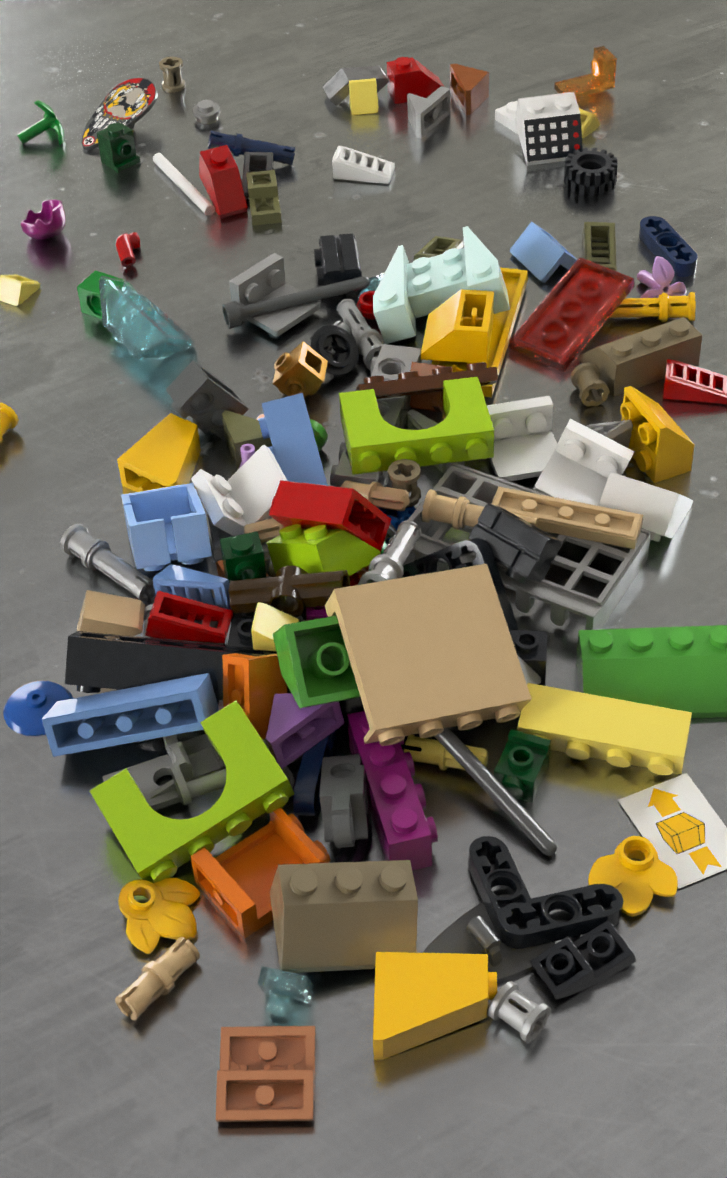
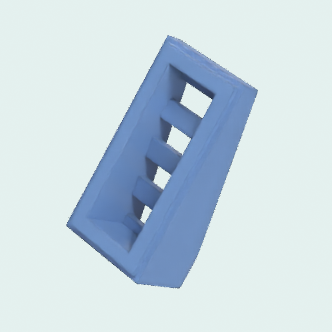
M170 564L153 578L156 594L157 591H162L232 610L228 592L230 584L226 578ZM211 589L214 591L215 598L212 596Z

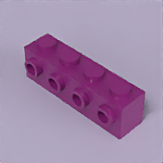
M365 711L347 714L349 747L352 754L360 755L361 765H364L370 813L385 861L410 860L412 871L432 866V843L438 842L436 825L432 816L425 817L423 809H426L425 794L420 783L414 785L412 776H415L414 763L410 752L403 753L401 745H404V740L388 746H381L379 741L365 744L363 738L370 730Z

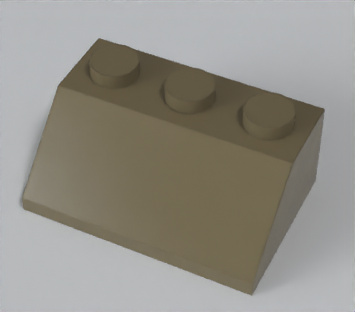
M683 317L598 346L580 354L579 361L581 363L590 362L597 365L601 372L600 380L607 384L609 392L613 396L624 393L625 387L632 386L637 389L665 379L667 359L698 367L702 334Z
M410 860L278 865L270 889V900L281 974L375 969L376 952L416 953L418 897Z

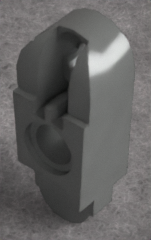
M359 754L323 757L319 797L324 824L325 842H334L337 848L355 846V840L368 839L370 803L369 796L367 795L364 765H361Z

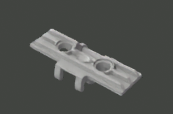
M177 734L165 736L163 740L168 754L127 768L147 802L155 811L181 802L183 806L192 803L191 798L223 788L226 783L225 764L206 734L183 742H178ZM262 739L269 749L266 739ZM302 754L301 756H299L297 759H295L294 761H292L291 763L301 760L302 757H303V754ZM122 770L102 776L103 782ZM172 775L173 779L164 785L158 786L156 784L160 777Z

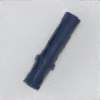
M213 130L210 131L208 149L228 145L231 153L236 157L244 155L245 152H273L275 162L291 166L293 164L295 147L245 138L243 134L239 133L231 135Z

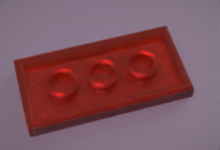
M580 257L509 340L510 349L565 372L635 287L634 278Z

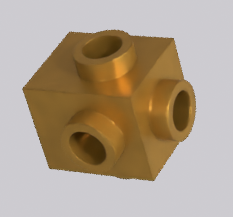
M302 342L290 353L285 352L277 359L274 364L276 370L272 384L281 393L288 396L303 393L304 397L307 395L312 396L324 382L328 361L305 342Z

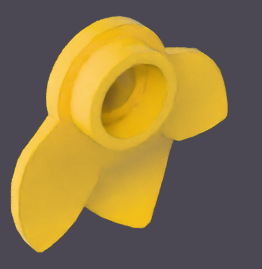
M631 836L624 839L617 846L614 854L606 855L596 860L589 873L588 886L607 884L618 889L624 901L622 912L634 917L648 909L654 894L663 897H674L677 892L678 880L673 868L658 860V853L648 839L641 836ZM632 858H636V859H639V860H641V861H634V860H631V859H632Z
M165 878L156 883L138 879L124 885L119 894L118 905L122 914L127 918L126 935L130 942L142 952L151 954L158 945L160 937L175 940L179 937H184L185 940L196 938V920L189 906L200 897L199 890L189 882L178 878ZM134 896H144L149 901L139 903L134 899Z

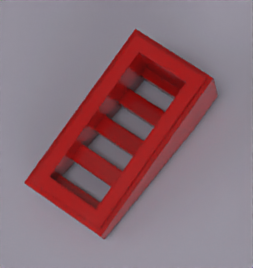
M667 359L663 399L727 404V376L680 361Z
M157 591L148 618L145 636L158 639L225 643L233 611ZM195 620H203L202 624L194 622ZM217 621V628L210 627V622Z

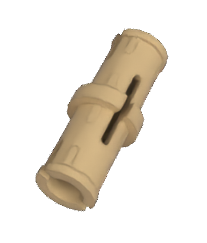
M179 937L156 961H149L142 968V974L138 979L116 997L115 1001L121 1012L127 1017L130 1016L132 1020H137L153 1001L161 995H167L175 987L174 982L200 958L195 945L189 940L185 941L184 937Z

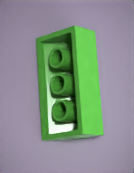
M337 616L285 624L273 633L281 675L300 709L360 697Z
M727 625L578 630L576 666L581 693L692 712L691 718L727 717Z

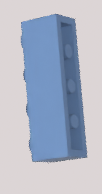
M303 393L261 403L265 416L258 419L263 439H271L272 446L268 448L273 453L287 481L328 486Z
M205 673L57 701L41 720L52 755L56 757L204 730L200 722L218 712L219 707L210 675Z

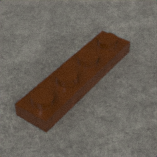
M486 362L466 365V371L453 372L452 367H441L432 369V375L419 377L418 371L399 373L397 380L385 381L384 376L367 377L363 379L364 384H359L356 390L374 389L376 399L379 400L443 391L444 380L478 377L481 386L493 385L498 381L497 367L487 368Z

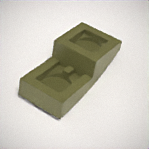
M275 170L247 172L246 179L252 226L282 223Z

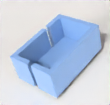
M193 483L121 495L128 538L137 569L144 568L145 571H158L164 569L166 564H171L170 561L178 560V562L184 565H193L202 562L205 557L212 556L206 513Z

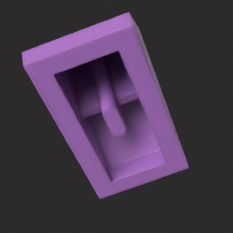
M292 693L274 695L266 741L271 754L281 769L345 724L339 701L300 709Z

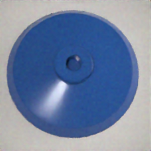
M36 681L28 683L17 689L7 700L3 711L4 720L13 731L28 736L45 735L41 719L57 701L73 699V696L68 689L54 682Z

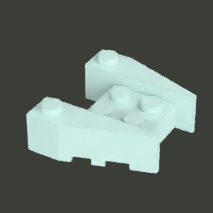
M468 226L463 227L464 248L449 249L443 254L434 257H422L409 263L403 245L398 246L373 295V314L385 344L416 336V318L428 315L461 289L494 291V314L510 310L508 291L498 260Z

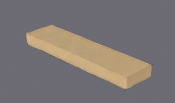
M499 486L491 503L511 513L533 518L538 517L537 528L545 532L635 549L643 525L644 515Z

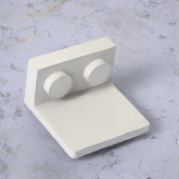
M550 396L487 405L494 427V458H489L495 476L506 481L539 477L557 446L552 433L553 403Z
M570 419L533 490L555 498L598 506L609 473L613 472L622 475L635 451Z
M262 445L228 481L218 474L212 476L202 469L191 478L213 525L232 536L244 534V526L246 524L266 520L269 517L268 514L272 506V500L280 480L287 481L270 448Z

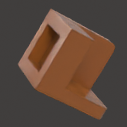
M412 362L410 371H418L419 377L432 375V369L445 366ZM443 391L411 395L410 406L413 409L443 413Z

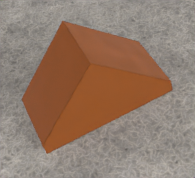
M450 64V90L465 115H471L489 97V72L459 64Z

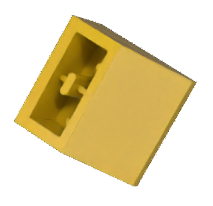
M461 289L429 313L421 349V360L465 362L468 364L486 362L487 364L493 329L494 291Z
M632 386L625 387L623 403L620 406L621 421H632L633 430L628 448L635 451L632 457L636 461L638 468L645 472L654 483L690 472L695 444L659 403Z

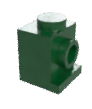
M118 122L112 123L107 128L97 132L100 157L103 164L119 173L141 162L140 157L136 155L132 129Z
M258 532L220 539L223 568L229 584L235 580L266 578L264 551Z
M511 729L506 746L494 769V776L515 799L533 803L549 768L551 740Z

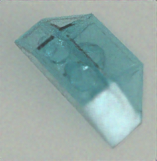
M106 276L100 277L99 289L103 325L113 334L112 338L122 343L129 350L128 353L132 357L143 361L147 358L161 360L193 347L195 341L154 303L138 293L128 281Z

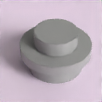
M202 100L193 107V115L198 123L212 124L218 120L220 107L213 101Z

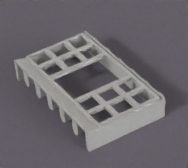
M455 462L451 463V467L432 489L437 492V495L455 499L463 496L470 500V504L483 507L488 503H492L498 486L549 496ZM425 499L408 519V521H413L418 525L413 534L417 529H421V536L411 551L415 553V560L451 546V544L441 540L452 527V524L440 522L442 525L432 537L425 535V532L434 522V520H431L429 523L422 521ZM465 526L459 530L471 533L474 527ZM641 528L635 549L559 534L557 539L562 541V546L565 541L589 549L580 564L557 555L551 561L552 564L574 571L564 586L545 579L541 582L528 579L526 584H523L505 574L508 567L500 562H497L496 565L504 587L516 591V608L520 612L528 613L534 605L536 598L551 604L550 620L553 624L563 626L569 617L570 611L586 617L585 630L602 629L648 559L651 531ZM472 551L471 554L460 557L461 563L471 562L474 558H477L475 556L476 553ZM598 553L622 561L613 576L589 567ZM439 559L438 562L448 565L444 559ZM583 575L607 584L598 599L573 590Z

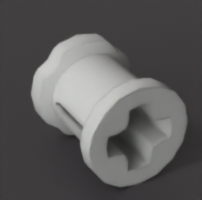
M509 981L501 987L493 998L488 1010L489 1017L495 1021L502 1019L520 1032V1038L526 1043L531 1042L540 1034L551 1013V1008L545 1003L538 1005L520 993L519 986L513 981Z

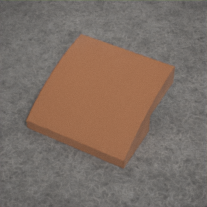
M221 1027L220 1070H217L216 1122L314 1121L316 1027Z

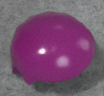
M57 199L45 200L42 202L41 211L38 213H34L29 209L26 219L21 221L22 231L27 236L38 240L50 239L59 235L66 223L62 201Z

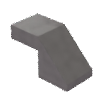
M379 65L341 68L323 86V89L329 100L337 106L349 95V81L376 78L378 93L389 80Z

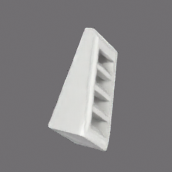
M344 146L337 147L332 159L333 179L389 184L395 170V163Z

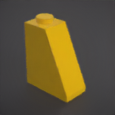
M172 413L167 415L117 459L122 486L135 492L189 484L201 452L197 424Z
M376 952L373 1022L374 1060L387 1059L487 1018L488 1001H492L497 994V972H488V954Z

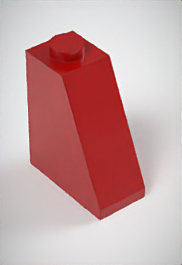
M280 480L268 514L284 527L299 524L302 529H308L318 525H326L327 529L345 530L380 552L391 523L390 517L353 488Z

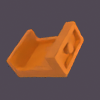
M281 807L270 813V822L217 857L214 858L205 847L190 856L195 882L244 939L273 920L270 889L278 865L330 862V856L324 845L318 840L312 841L304 833L299 819L292 813L287 815Z

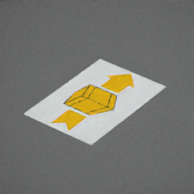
M687 773L618 799V802L642 837L648 839L653 844L658 853V860L673 868L678 880V889L727 870V827Z

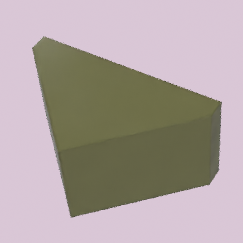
M228 410L222 413L225 441L237 470L242 462L240 449L242 445H254L255 452L262 445L272 446L270 438L263 439L257 419Z

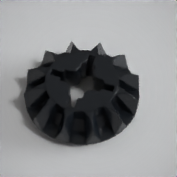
M326 325L319 328L310 338V347L328 361L326 373L332 374L333 377L346 375L356 366L359 357L358 346L352 335L345 329L335 325ZM331 345L334 351H338V353H341L338 354L334 359L332 353L324 351L328 349Z

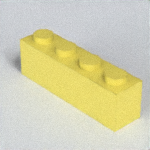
M527 683L532 699L521 710L517 730L551 740L550 750L564 752L569 757L579 760H586L589 757L606 760L609 764L616 767L625 768L631 765L644 767L658 775H671L672 773L682 775L692 712Z

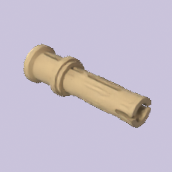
M430 489L424 501L422 521L429 523L431 520L452 524L453 529L457 530L463 529L465 526L474 527L478 524V518L484 507L470 504V500L466 497L450 498L437 495L435 490ZM513 513L536 527L538 526V517L533 518Z

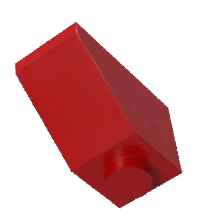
M399 57L394 61L387 62V78L389 80L387 92L395 104L406 103L408 93L427 98L439 87H444L439 77L413 57Z
M228 145L201 151L199 156V176L219 218L247 212L248 207L239 169Z

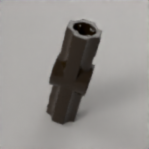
M284 566L277 570L275 577L231 581L228 590L230 607L234 614L255 612L257 603L261 602L296 618L303 614L306 607L325 606L334 589L350 586V577L347 570L308 574L302 568Z

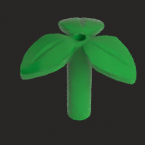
M36 100L34 104L45 112L43 119L17 134V137L22 144H25L49 128H53L57 132L59 145H62L64 143V129L61 122L57 119L49 105L41 100Z

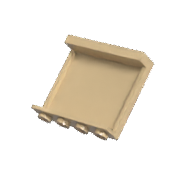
M487 564L337 588L333 590L325 604L327 616H337L370 730L363 738L365 744L379 741L381 746L393 745L404 740L405 736L418 733L420 738H428L442 733L444 728L458 726L459 730H468L481 725L483 720L496 718L498 723L511 721L521 715L520 711L532 699Z

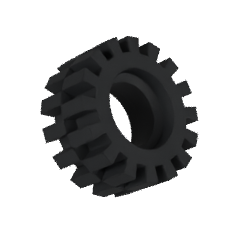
M582 148V152L577 149L573 154H568L565 159L564 184H566V188H571L573 193L579 191V195L582 196L585 193H589V196H594V193H598L600 196L604 195V191L608 193L612 191V188L616 186L618 160L614 157V154L611 152L607 154V150L604 149L599 152L597 151L598 148H592V151H588V148Z

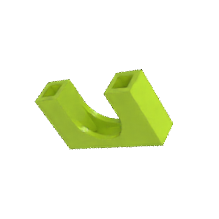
M478 377L444 380L443 409L446 418L433 427L421 430L401 429L386 422L379 412L374 389L339 393L340 418L352 475L388 471L389 466L393 462L401 459L415 461L421 467L494 458V427Z
M237 700L200 722L208 739L226 767L224 790L218 801L206 812L189 819H172L162 816L151 808L127 768L90 790L92 797L141 879L156 883L165 878L173 877L178 867L191 860V855L204 847L211 852L216 843L229 835L237 836L251 826L254 819L265 812L273 813L274 810L282 808L288 802L289 797L294 795L288 778Z

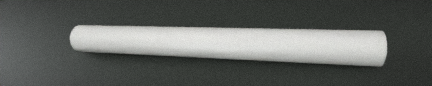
M156 153L153 156V162L205 215L210 216L215 212V207L161 153Z

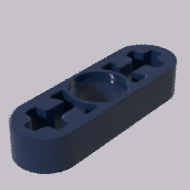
M649 216L641 220L639 238L655 256L666 259L673 267L675 276L688 277L696 272L698 255L665 219L657 216Z
M339 728L303 753L294 787L293 809L295 815L313 817L319 815L321 810L319 796L323 757L335 755Z

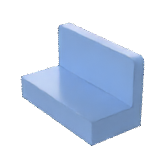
M532 221L510 248V253L543 283L550 278L560 264L573 273L582 264L553 236Z

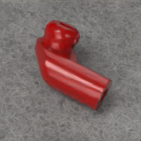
M136 232L131 234L123 233L116 239V249L123 266H132L136 262L133 249H138L141 246L139 235Z

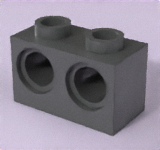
M194 360L165 389L174 401L171 407L184 419L188 416L192 417V422L197 424L202 432L207 434L211 431L220 438L224 436L222 413L225 410L244 415L249 410L234 390Z

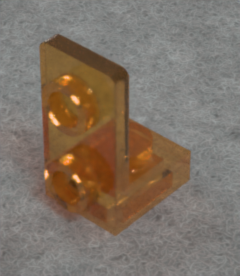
M604 46L594 48L593 60L591 61L592 73L555 82L554 89L559 94L574 92L576 99L581 96L599 94L604 90L612 89L615 87L617 58Z

